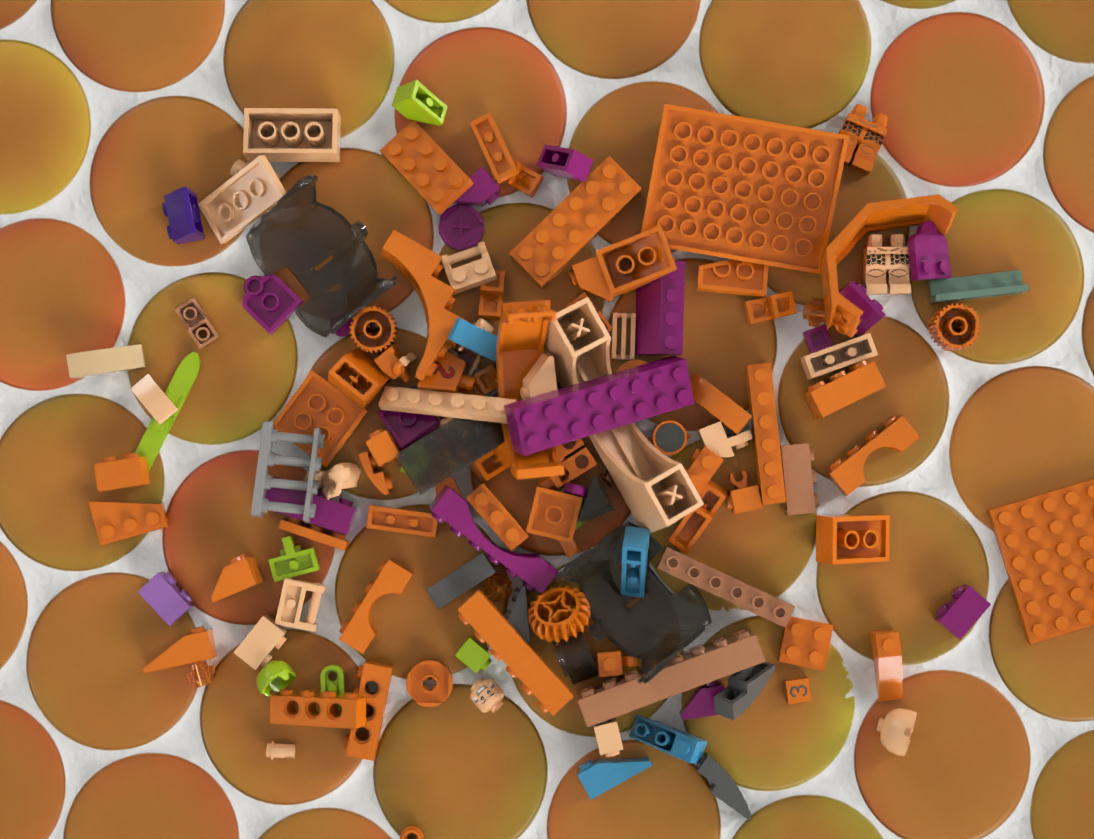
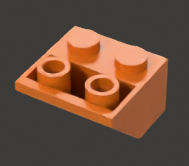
M360 348L345 354L328 372V382L362 410L392 380L391 377L382 372L374 362V359Z

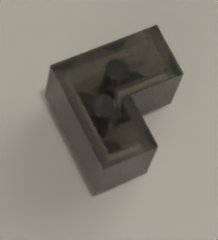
M577 632V637H569L568 642L564 639H561L559 644L555 640L552 641L554 646L558 645L559 649L555 650L563 674L565 677H570L572 684L599 675L584 632Z

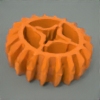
M559 584L558 588L551 586L550 590H544L541 596L535 595V601L530 602L528 622L533 633L538 635L541 640L546 639L549 643L555 640L558 644L561 639L568 642L569 637L573 636L576 638L577 632H584L583 626L589 625L588 619L591 618L590 604L585 594L580 592L577 587L572 588L569 584L565 588L561 584Z

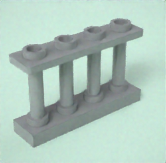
M263 421L251 515L253 517L263 518L264 513L268 511L304 514L303 521L305 523H310V518L315 517L316 504H313V495H317L319 489V481L315 479L316 472L321 471L322 457H318L319 448H324L325 434H321L320 428L315 427L314 436L278 432L273 422ZM281 441L312 445L311 459L275 455V452H272L273 443ZM278 464L310 468L308 482L272 478V475H269L270 466ZM273 487L307 491L305 505L269 501V499H266L267 489L270 490Z

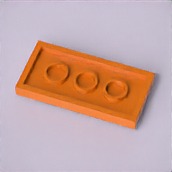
M414 120L379 150L439 215L474 185L472 180Z

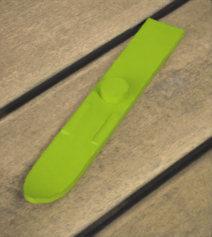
M196 352L188 354L182 360L165 392L178 410L162 424H159L153 417L135 453H138V457L147 458L148 471H150L198 376L200 357Z

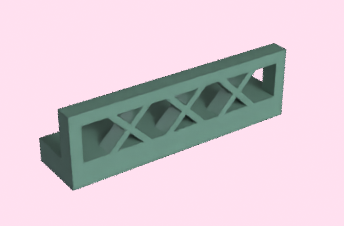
M1021 270L927 281L930 304L1015 295L1029 291V284H1023Z

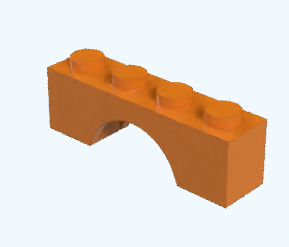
M893 415L883 422L885 427L878 432L875 429L865 437L867 440L861 446L856 444L847 451L848 456L841 461L839 458L829 466L830 471L826 474L843 495H849L865 482L863 468L865 460L871 452L881 447H887L896 452H903L920 438L903 415L897 417Z
M389 559L388 562L383 560L376 571L379 574L375 582L371 580L364 590V593L367 595L363 602L358 600L351 612L354 613L353 618L350 622L346 620L339 630L342 633L339 640L362 654L367 650L377 634V630L371 621V609L378 597L385 594H401L414 575V572L393 559Z

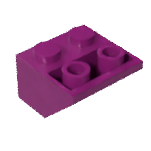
M851 281L839 290L843 297L863 311L859 318L861 319L860 324L856 328L858 331L854 335L856 338L862 336L886 315L882 311L884 309L877 300H871L866 295L867 290L859 282L855 284L854 281Z

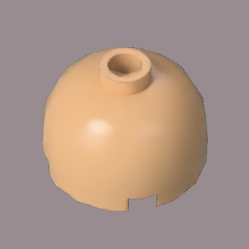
M897 708L889 711L885 719H879L876 731L880 732V741L886 750L895 755L905 757L911 733H913L917 712Z

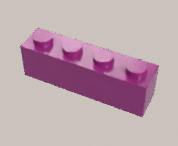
M271 487L270 490L267 489L266 499L272 502L305 505L307 491ZM318 491L317 495L314 494L313 504H316L315 517L310 518V523L348 535L357 511V507L352 506L353 502L340 498L339 501L327 500L322 491ZM277 512L303 521L304 514Z

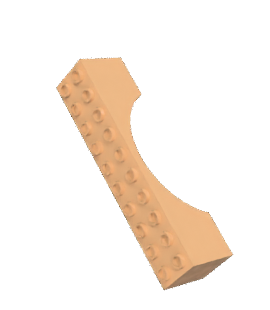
M588 297L557 312L556 321H548L544 353L554 356L556 378L562 388L612 374L609 355L611 337ZM634 422L589 436L639 527L650 529L649 534L668 527L704 505L682 464L670 459L655 448Z

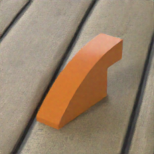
M505 442L469 464L481 484L510 467Z

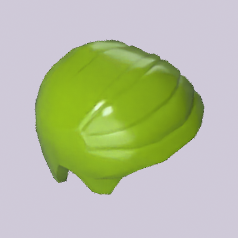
M282 660L269 661L257 675L256 684L261 694L270 697V690L278 693L280 689L287 687L297 676L287 663Z

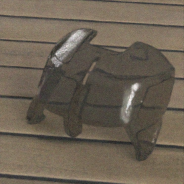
M308 175L299 180L278 200V205L264 214L254 224L246 235V239L255 262L266 276H270L283 268H288L310 296L309 300L296 310V315L306 327L326 338L331 334H335L360 310L395 286L397 278L396 276L390 279L377 278L376 262L364 241L368 235L366 226L361 221L351 225L343 215L332 207L317 202L316 182L318 177L316 175ZM330 255L333 256V259L318 271L314 269Z
M628 521L607 534L593 549H587L556 573L557 578L555 581L579 583L580 592H583L587 601H589L591 618L594 621L589 627L591 636L598 641L607 637L618 649L627 655L641 659V676L637 681L646 684L678 655V651L688 646L700 636L712 620L704 598L694 585L690 584L678 593L672 594L651 570L649 563L661 551L662 547L650 534L645 583L646 595L630 609L627 608L626 605L636 597L621 595L622 545L626 526L638 527Z

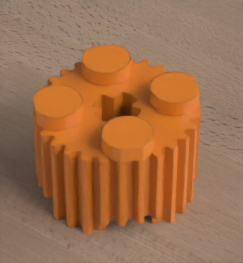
M952 303L941 307V309H938L933 314L934 317H931V321L928 323L929 334H932L931 339H934L933 342H937V346H941V349L945 351H958L967 348L977 341L976 338L979 336L977 333L980 332L978 328L981 327V325H978L980 322L978 318L980 316L976 315L977 311H973V307L968 308V305L963 306L962 303L959 305L958 303ZM957 323L956 331L952 330L951 324Z
M368 306V309L363 307V310H359L360 313H356V317L352 318L354 322H351L352 326H349L351 329L349 333L352 335L351 339L364 352L380 354V351L383 353L385 349L387 350L396 343L398 338L396 336L398 334L397 322L385 309L377 308L376 306H373V308ZM374 324L377 328H380L375 336L369 333V329H372Z

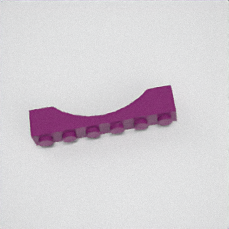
M448 485L444 486L430 504L429 508L433 511L431 514L433 518L440 523L444 521L451 525L450 530L460 538L462 535L470 539L469 545L477 551H480L482 548L488 553L486 557L496 565L499 562L506 566L504 571L513 578L517 576L524 580L522 584L530 591L534 592L536 589L542 594L559 572L537 553L512 552L489 541L476 527L466 499Z

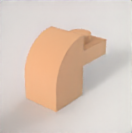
M721 421L697 430L703 446L721 458L733 457L734 453L731 447L734 446L736 450L749 445L748 440L753 439L750 430L727 438Z

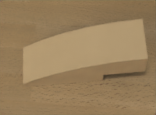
M141 344L66 355L69 376L74 379L146 367Z

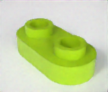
M336 664L326 666L320 675L321 695L324 691H335L337 696H343V693H346L344 670ZM330 672L337 674L336 680L330 678ZM338 704L337 710L339 711L341 706Z

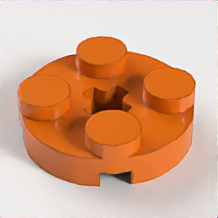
M432 659L423 660L417 663L409 672L406 680L407 692L421 706H438L446 701L451 694L453 676L448 666L440 661ZM428 677H432L433 681L437 683L431 690L428 689L427 685L423 684V681H426Z

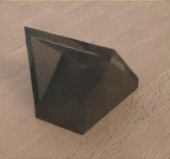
M594 475L578 515V521L581 522L615 510L600 479Z

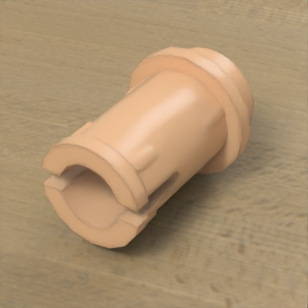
M275 741L267 743L266 757H271V760L274 758L295 759L296 744L275 743Z

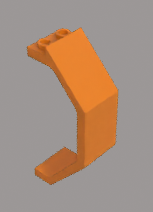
M939 194L868 203L827 246L821 274L827 330L833 324L841 334H847L850 338L858 331L856 328L860 324L861 319L859 318L863 311L839 293L836 266L867 233L921 225L923 222L931 221L937 227L938 232L945 236L951 228L958 207Z
M550 300L502 303L496 343L498 398L522 400L520 389L523 387L522 380L541 354L544 353L548 321H556V311L550 309ZM501 423L513 477L516 479L564 475V465L558 461L555 446L523 456L513 451L508 424Z

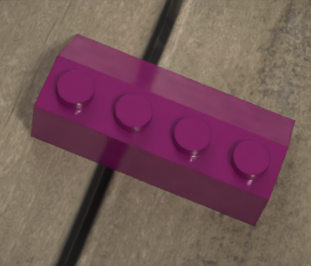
M675 261L678 270L636 289L635 355L681 356L683 354L685 261Z

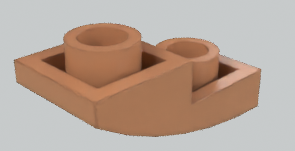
M195 297L174 309L199 349L220 337Z

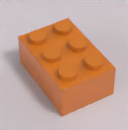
M866 360L857 362L849 366V372L846 373L843 370L829 376V382L824 383L822 380L808 386V392L803 395L815 419L823 418L886 387L875 362L867 363Z

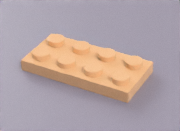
M260 155L198 203L220 244L240 233L286 198L288 194L266 156Z

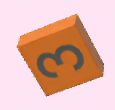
M808 677L784 680L788 704L812 702Z

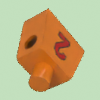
M446 352L443 358L439 356L435 364L438 366L431 377L427 375L424 382L421 380L418 382V389L458 393L460 388L473 391L477 378L465 375L467 363L464 360Z

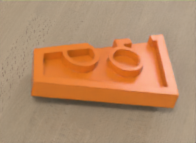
M724 260L701 265L698 267L696 291L766 297L769 266L739 260Z
M88 501L100 546L169 527L164 504Z

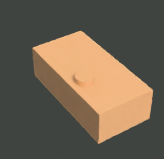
M244 108L243 154L248 162H252L260 155H265L269 162H340L341 116L338 109Z

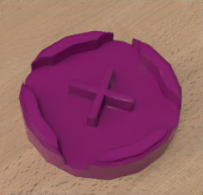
M453 205L446 209L440 217L438 225L439 235L443 242L451 249L463 251L477 246V243L481 241L484 234V221L480 213L472 206Z

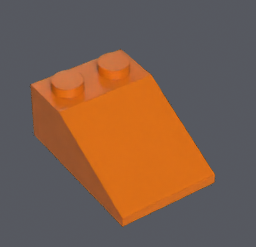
M661 225L595 251L611 295L615 297L640 288L678 270Z
M816 515V562L850 564L889 561L890 515Z

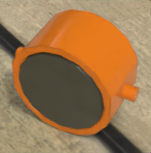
M668 420L659 423L654 428L651 434L652 437H648V441H652V445L661 453L673 455L684 449L687 439H690V434H687L685 428L680 423Z

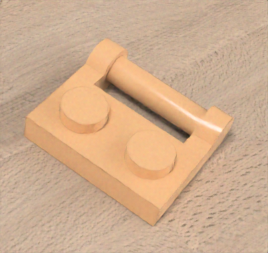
M484 241L477 243L478 245L450 256H447V254L442 256V263L450 286L455 289L454 295L497 280ZM480 254L482 255V259L454 269L451 267L452 264Z
M285 577L274 624L316 631V617L321 595L325 592L326 585ZM306 590L312 591L307 619L302 621L300 616Z

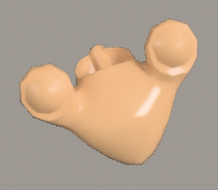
M339 463L327 471H317L315 480L319 481V488L324 487L323 493L327 500L340 495L342 489L357 487L361 469L360 466L354 463ZM309 471L306 473L305 478H303L305 482H308Z

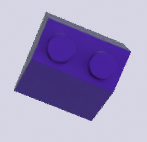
M181 187L165 195V203H162L165 217L169 218L170 225L167 226L169 238L173 239V242L177 244L205 239L196 193L188 187Z

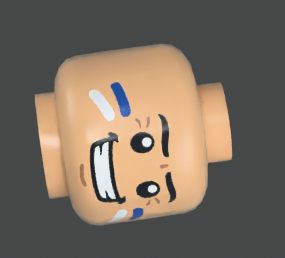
M483 677L470 688V699L481 712L485 713L491 710L494 713L503 705L501 700L504 697V691L494 679H485Z

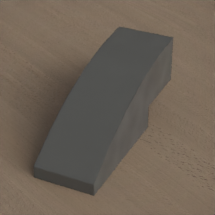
M482 552L426 589L437 608L440 609L494 574L496 570L485 553Z
M763 662L728 678V687L714 696L715 713L731 720L739 717L761 693L773 674L775 665Z
M705 753L701 762L695 768L697 772L712 782L709 787L710 792L750 820L752 817L750 810L736 783L714 758Z

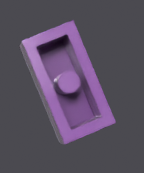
M162 571L158 572L138 593L171 626L182 618L195 604L191 601L193 597L185 589L181 590L175 584L177 580L169 572L165 573Z

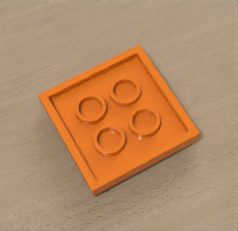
M311 370L273 424L275 429H278V432L313 436L315 427L320 428L321 434H325L324 448H319L318 457H322V465L328 467L369 411L366 409L362 410L331 383ZM294 443L311 456L312 445Z

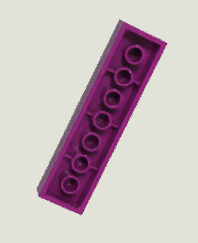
M671 356L506 404L504 409L513 451L525 456L693 405L694 399L686 359Z

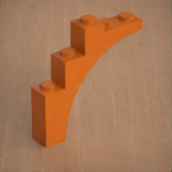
M393 230L382 247L381 257L394 265L409 280L423 306L427 323V346L415 377L424 382L427 375L431 377L438 366L435 362L438 357L443 358L449 346L455 349L457 343L449 340L448 337L457 317H461L450 312L456 301L453 298L455 289L437 279L443 269V266H441L442 256Z

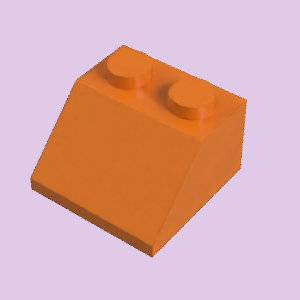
M246 554L228 560L230 565L224 567L211 597L212 603L264 582L254 556L247 557Z

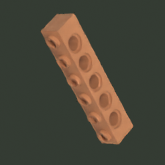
M667 546L664 547L655 566L657 569L786 628L795 608L790 603Z

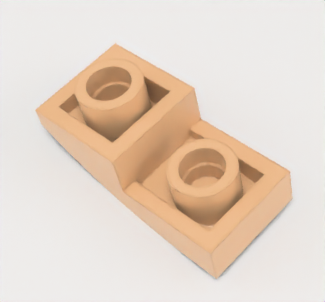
M149 374L130 388L159 424H162L178 410Z

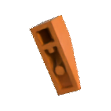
M204 626L190 629L191 633L183 636L144 667V673L217 657L212 629L205 630Z
M894 629L870 632L878 701L902 699V654L899 632Z

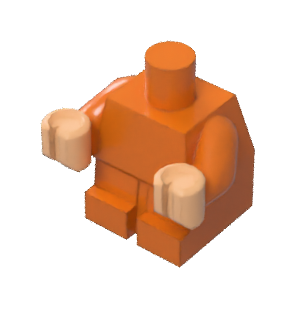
M396 343L378 356L374 362L382 372L395 380L400 377L406 383L412 378L407 372L410 368L409 363L416 360L417 356L413 352L408 353L406 356L401 355L400 347Z

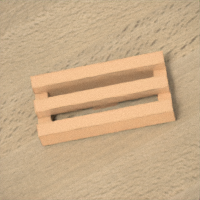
M612 313L611 359L635 360L636 313ZM617 318H622L621 355H616ZM627 318L631 319L630 355H625Z

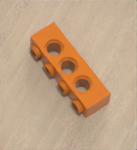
M366 660L364 666H359L357 679L361 681L359 689L355 688L354 692L358 693V697H366V704L373 707L374 713L366 715V726H363L369 731V737L361 738L357 733L358 729H351L350 735L346 734L343 748L347 749L346 756L374 761L376 758L394 668L393 665ZM367 682H376L378 691L374 693L368 691L366 687Z
M280 689L279 693L270 695V724L358 729L366 726V697H358V693L347 692L343 693V696H337L335 691H324L322 695L315 694L314 690H301L300 693H293V689ZM295 702L299 706V711L295 709ZM316 703L320 706V713L316 710ZM338 704L342 708V714H340L337 710Z

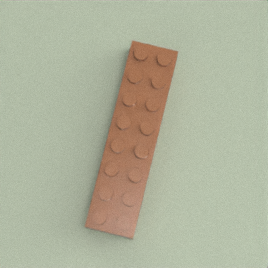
M746 628L733 632V636L725 639L724 636L711 640V645L705 647L702 644L691 647L689 649L690 652L684 655L678 652L668 656V660L665 662L653 661L645 665L646 669L640 671L632 669L624 672V677L619 679L610 677L603 680L600 686L593 687V685H588L581 688L580 693L577 694V701L587 728L766 662L756 634L751 630L748 631Z

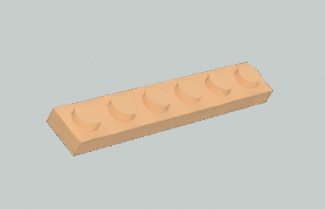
M385 386L378 405L381 410L508 424L504 405L517 402V400Z

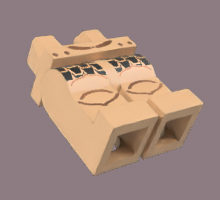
M904 234L890 235V247H882V235H869L867 247L863 249L862 285L867 290L866 295L910 294L908 247H905Z

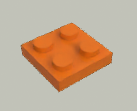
M537 487L526 532L572 543L583 497Z
M791 616L783 631L777 661L824 671L834 625Z

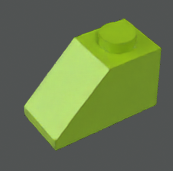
M417 79L397 87L392 107L407 119L437 126L443 125L448 107Z

